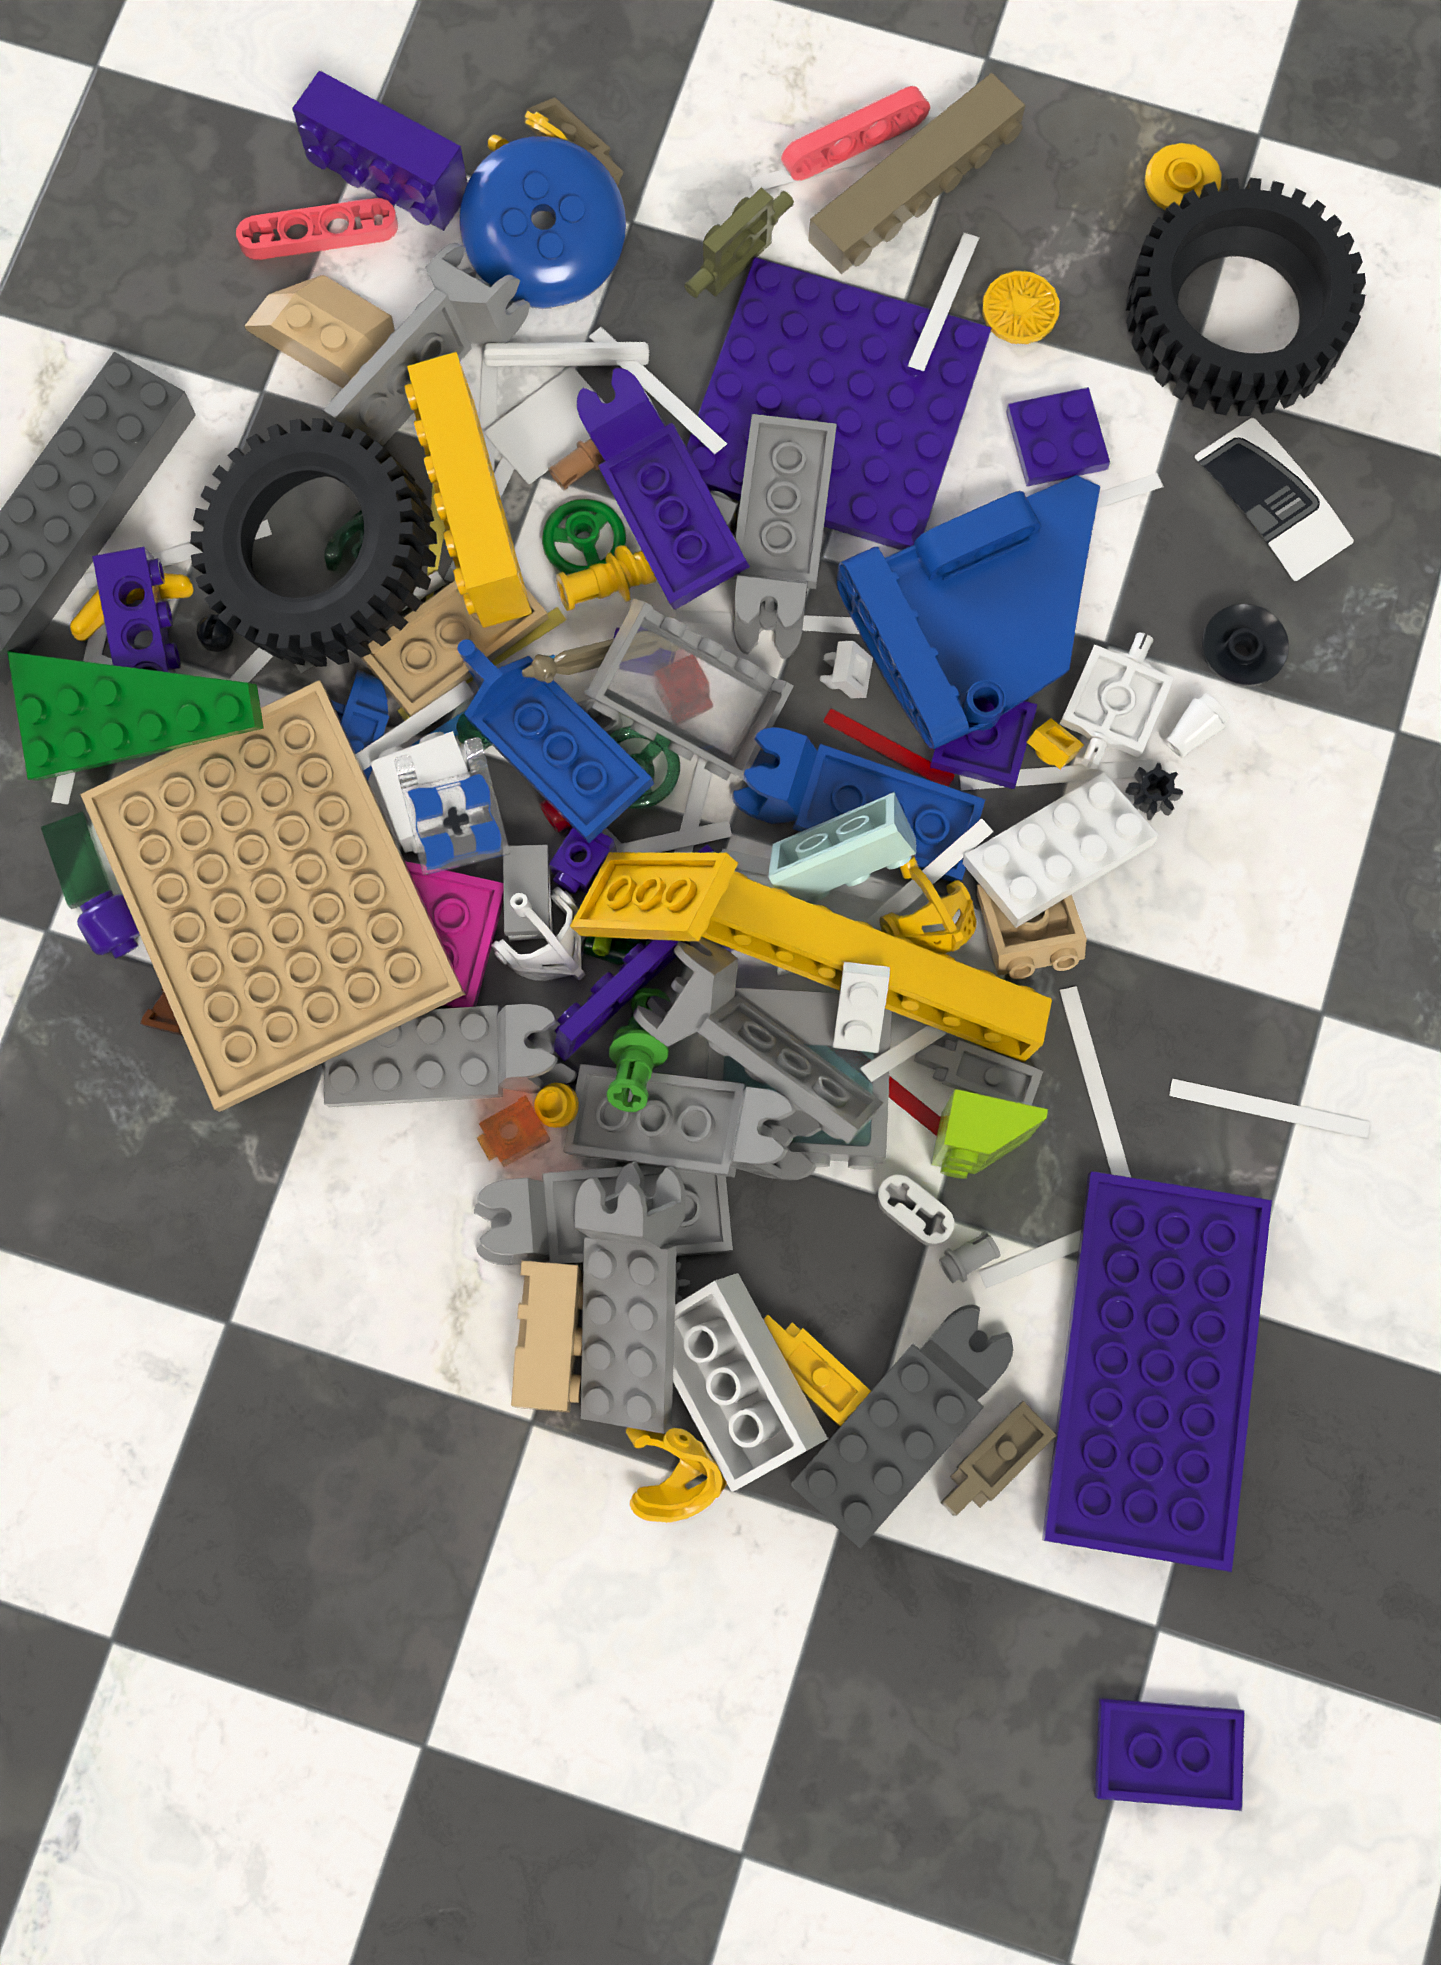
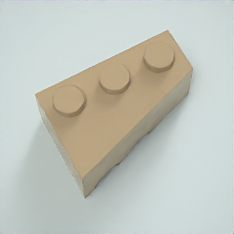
M521 1261L520 1275H524L522 1303L518 1304L517 1319H520L518 1344L515 1347L511 1406L521 1409L570 1413L571 1402L579 1403L581 1393V1375L574 1374L575 1356H582V1328H578L580 1309L583 1310V1273L578 1265Z

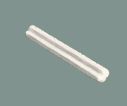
M646 342L487 343L484 346V362L489 367L620 366L616 362L638 361L642 365H647L649 362V346Z

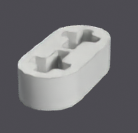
M896 1174L886 1178L877 1191L879 1208L915 1239L926 1246H938L950 1238L955 1223L952 1213L915 1181L905 1175ZM901 1185L908 1190L905 1198L915 1208L911 1211L902 1203L896 1204L895 1207L891 1206L888 1203L890 1194L886 1189L889 1186L893 1189H898ZM918 1210L929 1218L934 1217L936 1214L940 1215L943 1218L940 1226L944 1233L941 1235L938 1232H934L930 1236L925 1234L923 1230L926 1223L916 1215Z

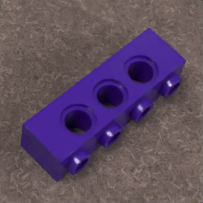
M145 547L92 556L112 664L114 666L175 673V669L181 668V660L176 643H170L167 627L173 626V618L168 601H162L159 585L165 584V576L160 559H154L153 555ZM134 589H144L145 597L142 603L135 607H128L126 604L127 595ZM142 631H152L153 640L151 644L142 650L135 649V637Z

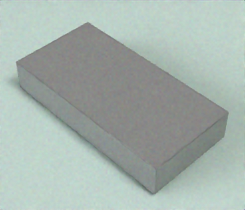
M548 845L503 846L505 936L541 935L526 917H519L515 913L510 900L517 893L525 894L532 905V910L550 929Z

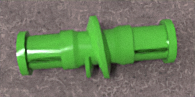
M642 988L633 994L631 1007L634 1013L638 1005L648 1009L646 1005L648 997L657 996L671 1002L670 998L659 989ZM633 1015L629 1019L627 1026H621L614 1033L613 1041L609 1048V1057L617 1065L616 1079L609 1085L606 1096L613 1107L626 1112H636L646 1106L649 1096L646 1086L651 1078L653 1068L662 1065L669 1054L668 1047L643 1029ZM631 1089V1092L633 1094L632 1101L627 1102L629 1092Z

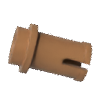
M591 439L585 443L582 441L577 442L578 448L548 468L551 476L562 490L568 489L571 484L590 470H599L598 466L604 461V458Z

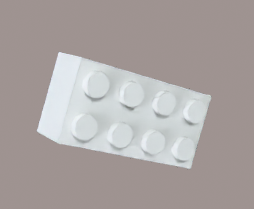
M738 1273L715 1280L675 1304L673 1383L731 1492L760 1478L828 1439Z

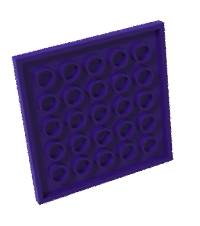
M755 257L698 413V417L722 438L727 445L714 454L691 433L687 449L710 492H721L731 499L740 501L752 414L837 424L824 527L898 550H904L913 546L915 540L926 530L992 328L947 314L925 370L921 371L909 367L908 364L931 309Z

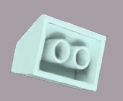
M893 792L774 843L768 877L775 888L785 890L791 896L800 900L814 903L826 897L830 890L844 884L855 886L864 882L870 877L872 872L884 867L895 869L903 866L910 861L911 856L916 854V837Z

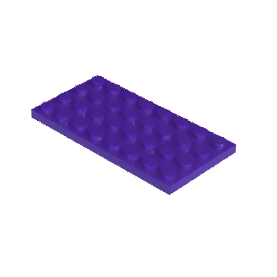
M1093 1171L1088 1173L1042 1541L1232 1572L1272 1200Z

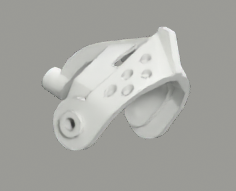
M559 887L552 890V900L566 914V923L556 937L532 910V905L525 894L517 893L513 895L510 904L519 917H526L548 944L531 954H518L503 939L499 942L495 941L491 946L499 961L503 965L507 964L520 976L532 980L547 981L567 976H574L578 980L582 979L585 976L581 966L586 936H580L570 927L578 912V908L575 905L576 902L571 895Z

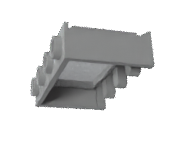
M633 599L629 612L588 690L584 692L585 695L596 700L592 708L614 720L617 719L619 714L632 719L633 723L630 729L654 741L657 734L671 741L667 749L691 761L694 754L708 761L704 769L725 780H728L730 774L744 779L745 769L751 768L761 749L754 740L756 734L763 729L773 727L794 686L765 673L756 664L735 656L717 642L689 630L680 621L652 609L653 606L647 602Z

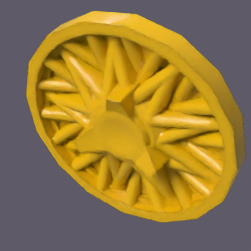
M1177 143L1165 146L1153 155L1146 168L1144 184L1148 196L1158 207L1166 210L1174 201L1180 206L1183 195L1191 190H1194L1197 196L1200 197L1205 184L1215 182L1218 191H1220L1222 174L1218 162L1208 151L1196 145Z
M1013 271L999 276L989 285L983 297L982 315L986 325L992 328L991 331L998 338L1011 344H1030L1043 339L1053 330L1059 317L1060 301L1055 288L1045 278L1032 272Z

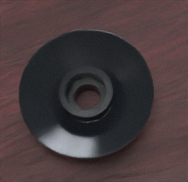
M1236 604L1220 610L1210 619L1202 637V652L1209 668L1219 678L1233 685L1251 687L1268 682L1280 672L1288 657L1289 640L1284 626L1271 612L1252 604ZM1244 646L1248 650L1249 655L1242 656L1235 651V647Z

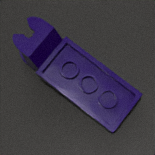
M616 368L613 370L611 382L616 394L614 400L610 403H602L597 393L583 387L577 396V411L586 431L605 460L598 467L669 604L676 610L746 570L750 565L673 422L666 425L642 385L630 371Z
M707 844L697 853H713L714 850ZM651 940L648 946L642 941L638 943L624 957L623 962L625 964L620 968L619 973L613 976L610 972H607L590 989L593 994L582 1007L575 1002L559 1017L557 1022L560 1025L554 1031L557 1034L554 1042V1051L564 1061L573 1055L632 999L633 994L637 990L644 988L677 957L674 949L679 941ZM681 941L685 944L690 945L689 941ZM721 945L729 952H732L734 950L729 947Z

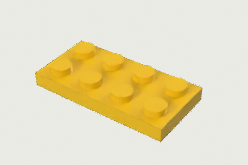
M609 852L570 927L580 936L699 942L702 934L710 924V918L722 895L729 887L730 879L738 862L728 853Z

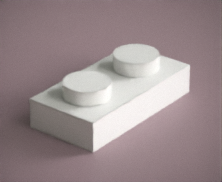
M844 962L833 1048L878 1053L890 978V967Z

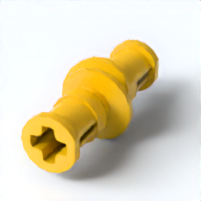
M624 545L616 547L614 556L611 552L607 553L605 564H594L589 566V569L566 575L564 572L556 574L559 596L567 611L575 609V604L594 598L602 599L611 596L617 591L625 602H629L631 600L630 587L639 586L640 584L648 585L657 580L642 550L632 555L631 551Z

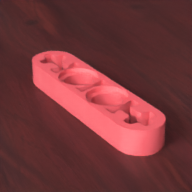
M916 86L906 87L795 140L784 150L781 161L794 180L802 181L916 127L928 115L930 110L929 102Z
M371 198L250 216L239 223L236 229V236L242 252L247 257L254 260H262L384 242L396 234L398 220L395 209L389 201L383 198ZM376 215L383 216V224H374ZM355 217H360L362 229L357 228ZM340 218L349 222L348 228L342 233L336 234L327 230L328 224L334 219ZM302 224L308 228L307 234L301 239H291L286 236L288 229L293 225ZM273 229H277L281 240L275 241ZM260 232V242L252 243L253 234Z

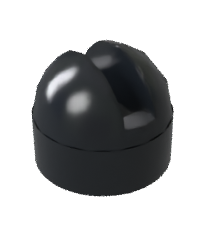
M209 614L198 623L197 637L205 649L212 652H220L231 645L234 633L230 627L218 618L219 615ZM215 624L211 640L207 639L211 626Z

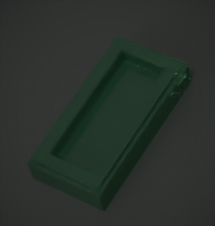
M83 812L41 827L67 906L70 909L80 907L92 898L112 890L89 822Z

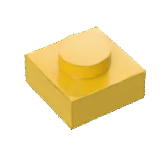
M1052 718L1038 727L1027 741L1035 749L1036 755L1042 761L1049 765H1055L1059 769H1062L1074 759L1084 746L1082 742Z

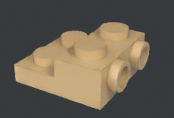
M977 885V898L987 928V943L998 976L1009 974L1013 979H1023L1032 975L1036 968L1052 965L1057 971H1065L1075 967L1079 960L1085 959L1087 938L1072 894L1015 928L981 885Z

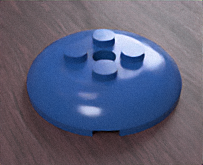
M532 136L511 141L487 156L476 168L462 197L460 231L462 242L472 267L482 280L489 283L490 288L502 277L513 275L520 280V284L515 296L510 300L511 302L524 299L530 303V308L552 309V307L576 303L586 298L608 279L623 249L626 215L624 203L615 180L594 155L577 144L564 139ZM539 211H549L555 219V224L547 230L538 229L532 223V216Z

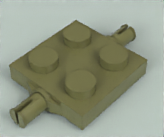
M761 187L752 197L743 198L734 208L732 216L722 225L717 224L713 226L704 237L703 265L700 267L701 270L684 284L686 291L692 297L697 298L704 289H707L716 297L754 261L755 257L757 258L772 243V231L778 223V219L790 207L794 206V200L791 195L786 191H782L774 199Z

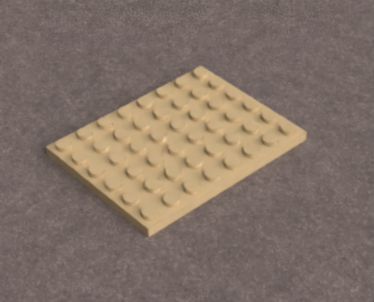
M320 680L262 707L261 713L264 729L174 749L80 794L213 1108L218 1112L465 995L328 692Z

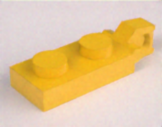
M766 1315L763 1320L802 1392L838 1426H841L871 1390L805 1329L802 1328L800 1330L794 1323H791L784 1330L769 1315Z

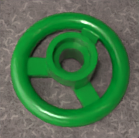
M576 499L562 504L551 513L543 528L542 546L547 559L558 571L564 572L566 575L589 569V566L594 564H605L606 557L600 561L595 549L596 542L600 537V530L607 522L610 524L614 536L610 552L614 556L616 547L620 545L626 546V531L621 518L611 507L593 499ZM571 515L566 521L565 528H559L558 525L561 521ZM581 532L590 534L587 538L577 537ZM555 542L572 544L577 550L582 551L587 565H575L566 561L558 553Z

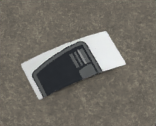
M1250 418L1195 455V459L1214 477L1246 514L1272 548L1293 581H1298L1353 543L1352 537L1311 480L1255 418Z

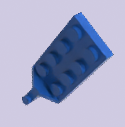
M465 639L458 644V652L479 688L464 713L465 717L588 843L654 785L652 777L554 680L551 683H546L535 678L523 677L522 670L533 662L530 656L497 668L471 640Z

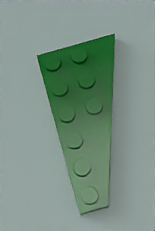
M7 652L28 780L40 781L264 729L257 684Z

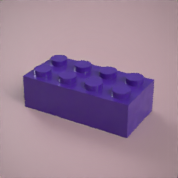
M320 70L292 108L308 160L320 169L329 168L340 174L351 186L355 188L362 186L375 193L378 198L389 201L393 207L397 205L410 212L412 217L419 223L426 226L432 224L444 231L461 207L462 197L468 184L461 146Z

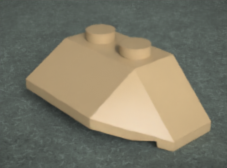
M325 275L268 294L245 325L246 330L341 388H344L359 372L362 365L368 362L383 346L388 337L395 332L393 319L390 314Z

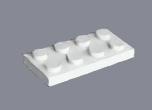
M1103 772L966 853L963 865L1014 927L1017 928L1156 844L1159 834Z

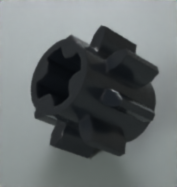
M1157 763L1154 769L1149 772L1139 767L1134 774L1138 783H1129L1125 789V793L1134 795L1133 806L1137 810L1139 809L1147 813V819L1150 821L1155 813L1162 811L1166 816L1171 815L1174 810L1171 801H1177L1183 795V790L1175 788L1174 780L1178 773L1173 772L1169 774L1161 770V763ZM1157 788V789L1160 790L1161 794H1159V793L1157 792V793H1154V794L1150 795V794L1147 792V789H1149L1150 791H1152V790H1155V789Z

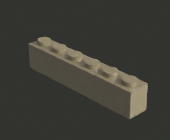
M990 73L810 219L808 242L840 274H843L853 265L855 267L860 266L870 256L873 248L883 240L885 242L892 240L900 232L903 224L913 216L917 218L923 215L937 196L943 191L945 193L951 192L960 183L963 175L973 167L975 169L982 167L989 160L993 151L1002 143L1007 145L1015 140L1023 127L1021 123L1025 104L993 73Z

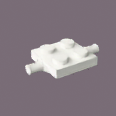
M1137 633L1128 654L1114 653L1094 645L1060 722L1061 726L1083 734L1090 740L1084 757L1081 760V763L1086 767L1090 762L1093 752H1095L1096 754L1090 768L1098 769L1106 748H1116L1137 758L1141 757L1175 679L1172 676L1155 670L1149 663L1144 661L1153 643V638L1147 635L1142 648L1139 649L1145 633Z

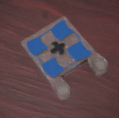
M479 737L464 741L471 772L419 784L412 757L405 754L394 759L423 876L510 854L482 741Z

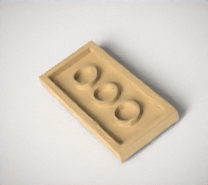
M454 580L420 605L416 612L412 611L405 616L404 619L408 623L401 631L395 626L389 628L386 633L391 640L385 645L380 646L374 640L370 642L368 646L371 653L361 659L382 682L383 686L406 714L411 717L463 681L472 677L457 649L458 644L462 640H471L492 662L547 621L548 614L526 588L532 610L531 615L483 628L477 613L468 614L463 595H460Z

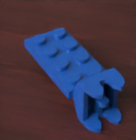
M766 728L756 734L754 740L762 750L759 751L751 768L744 771V780L749 787L735 790L732 793L734 804L745 814L771 824L795 821L793 829L802 832L894 792L916 837V854L914 856L921 870L926 868L980 820L985 803L983 798L822 744L816 750L806 735L783 728ZM963 859L945 873L941 879L950 882L955 880L962 881L966 869L963 865Z

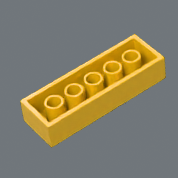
M454 352L409 365L407 368L411 383L404 385L411 410H414L416 421H414L416 433L420 445L424 447L426 457L423 459L427 474L436 494H433L440 520H443L446 531L443 532L445 543L456 569H453L455 581L460 595H463L468 614L477 613L483 628L531 615L532 610L476 406L458 354Z

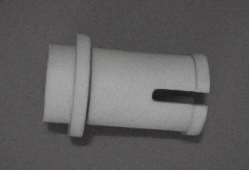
M984 1231L980 1236L954 1251L949 1248L944 1251L945 1256L939 1259V1263L945 1275L952 1283L957 1280L965 1282L968 1279L967 1275L993 1259L999 1258L1001 1255L993 1238L988 1235L987 1231Z

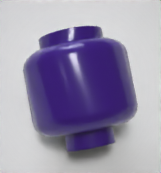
M109 890L80 906L83 913L77 919V926L96 955H105L111 952L114 958L117 959L139 947L135 939L140 934L123 894L114 895L112 890Z

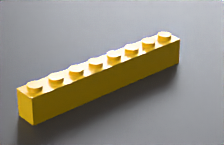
M739 872L733 873L728 889L722 895L710 918L707 930L701 936L839 991L844 962L890 967L885 1009L1022 1062L1031 1057L1044 1042L1052 1003L1051 998L1037 993L1031 987L1018 986L998 978L990 971L978 970L960 963L947 954L935 953L917 946L909 939L894 937L876 930L866 922L854 921L833 913L823 905H813L795 898L785 890L770 888L752 881Z

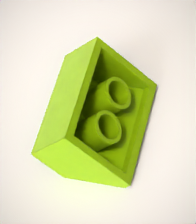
M955 1089L941 1113L931 1165L941 1167V1174L954 1178L966 1179L968 1173L977 1174L1028 1141L1046 1120L1048 1109Z

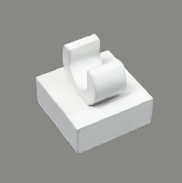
M839 641L837 652H829L824 655L823 659L830 666L834 667L833 674L820 676V681L830 689L842 690L850 698H866L873 657L854 641Z

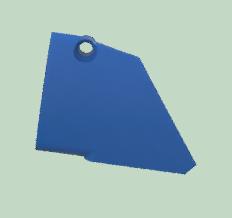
M1075 475L1026 497L1023 491H1016L924 532L915 540L913 546L886 558L879 550V547L875 546L839 563L836 584L840 597L885 681L911 723L931 750L975 730L991 729L997 724L1000 716L1069 672L1083 580L1101 486ZM979 698L987 699L993 704L994 710L982 712L976 708L973 701Z

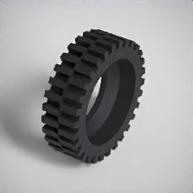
M1238 178L1226 179L1222 192H1219L1216 183L1212 182L1203 186L1200 197L1197 196L1194 190L1184 194L1180 206L1174 201L1166 208L1163 219L1158 217L1152 225L1150 233L1146 236L1129 284L1126 311L1130 312L1126 323L1128 332L1135 331L1131 341L1135 352L1145 349L1141 360L1142 365L1147 371L1158 365L1159 369L1155 381L1162 387L1170 380L1177 383L1172 395L1178 399L1183 400L1189 391L1197 395L1193 404L1194 407L1204 410L1207 401L1211 400L1217 402L1215 414L1227 415L1231 405H1238V416H1250L1255 405L1259 404L1261 414L1264 415L1273 413L1279 400L1285 409L1295 404L1299 394L1305 399L1313 393L1318 383L1322 385L1332 369L1335 368L1361 318L1359 314L1364 306L1366 294H1361L1366 285L1365 273H1358L1363 263L1360 252L1349 254L1355 242L1350 232L1338 237L1337 233L1342 225V221L1335 214L1327 221L1321 218L1326 206L1317 199L1310 208L1302 204L1306 192L1296 188L1290 198L1281 194L1284 183L1273 181L1270 190L1265 191L1261 190V178H1249L1245 189H1239ZM1246 257L1263 262L1280 273L1295 293L1299 306V325L1296 335L1284 349L1267 353L1238 352L1219 346L1197 332L1181 313L1178 307V298L1184 281L1198 267L1218 258Z
M312 418L311 428L302 419L290 420L291 433H288L279 424L267 428L270 440L265 442L259 435H252L246 439L252 449L245 455L236 447L227 455L235 463L229 472L220 465L215 469L212 475L221 483L216 490L205 485L200 497L210 503L208 510L196 508L193 520L204 528L203 531H191L190 543L203 552L191 555L192 567L203 574L195 579L199 589L209 595L204 598L209 607L220 614L218 618L225 625L257 647L278 659L283 660L285 658L297 665L304 666L306 660L315 667L327 666V657L340 665L350 662L347 650L362 658L371 653L367 641L372 639L380 646L389 642L391 638L385 629L392 624L401 631L408 623L400 615L405 606L415 612L418 610L422 601L413 592L416 587L428 591L432 580L422 571V566L435 568L436 555L425 546L437 544L436 531L427 524L434 521L432 510L423 502L427 498L423 490L414 482L413 476L376 440L374 441L365 432L358 428L354 432L346 423L335 421L332 427L325 419ZM328 476L344 483L356 496L364 519V537L361 550L349 572L331 588L309 597L290 598L267 590L260 584L252 572V551L258 529L271 507L294 487L312 479Z

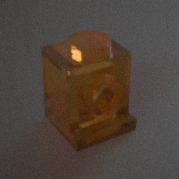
M526 1095L519 1098L516 1103L480 1122L479 1125L484 1133L476 1137L488 1160L490 1161L498 1157L503 1167L551 1141ZM508 1124H513L518 1128L516 1136L512 1139H505L501 1136L502 1128Z

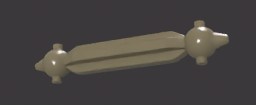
M651 631L638 632L634 636L621 662L650 655L659 648L675 652L679 647ZM614 639L566 650L559 653L553 659L549 656L538 654L534 657L532 664L522 670L523 677L535 678L541 682L551 683L556 673L571 675L599 668Z

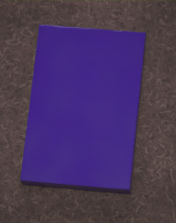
M1099 1698L1095 1797L1103 1800L1242 1811L1245 1711L1233 1708Z

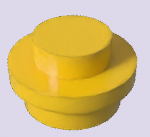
M550 1083L537 1094L534 1108L539 1120L543 1124L552 1128H562L569 1125L575 1119L579 1109V1101L575 1091L570 1086L563 1083Z

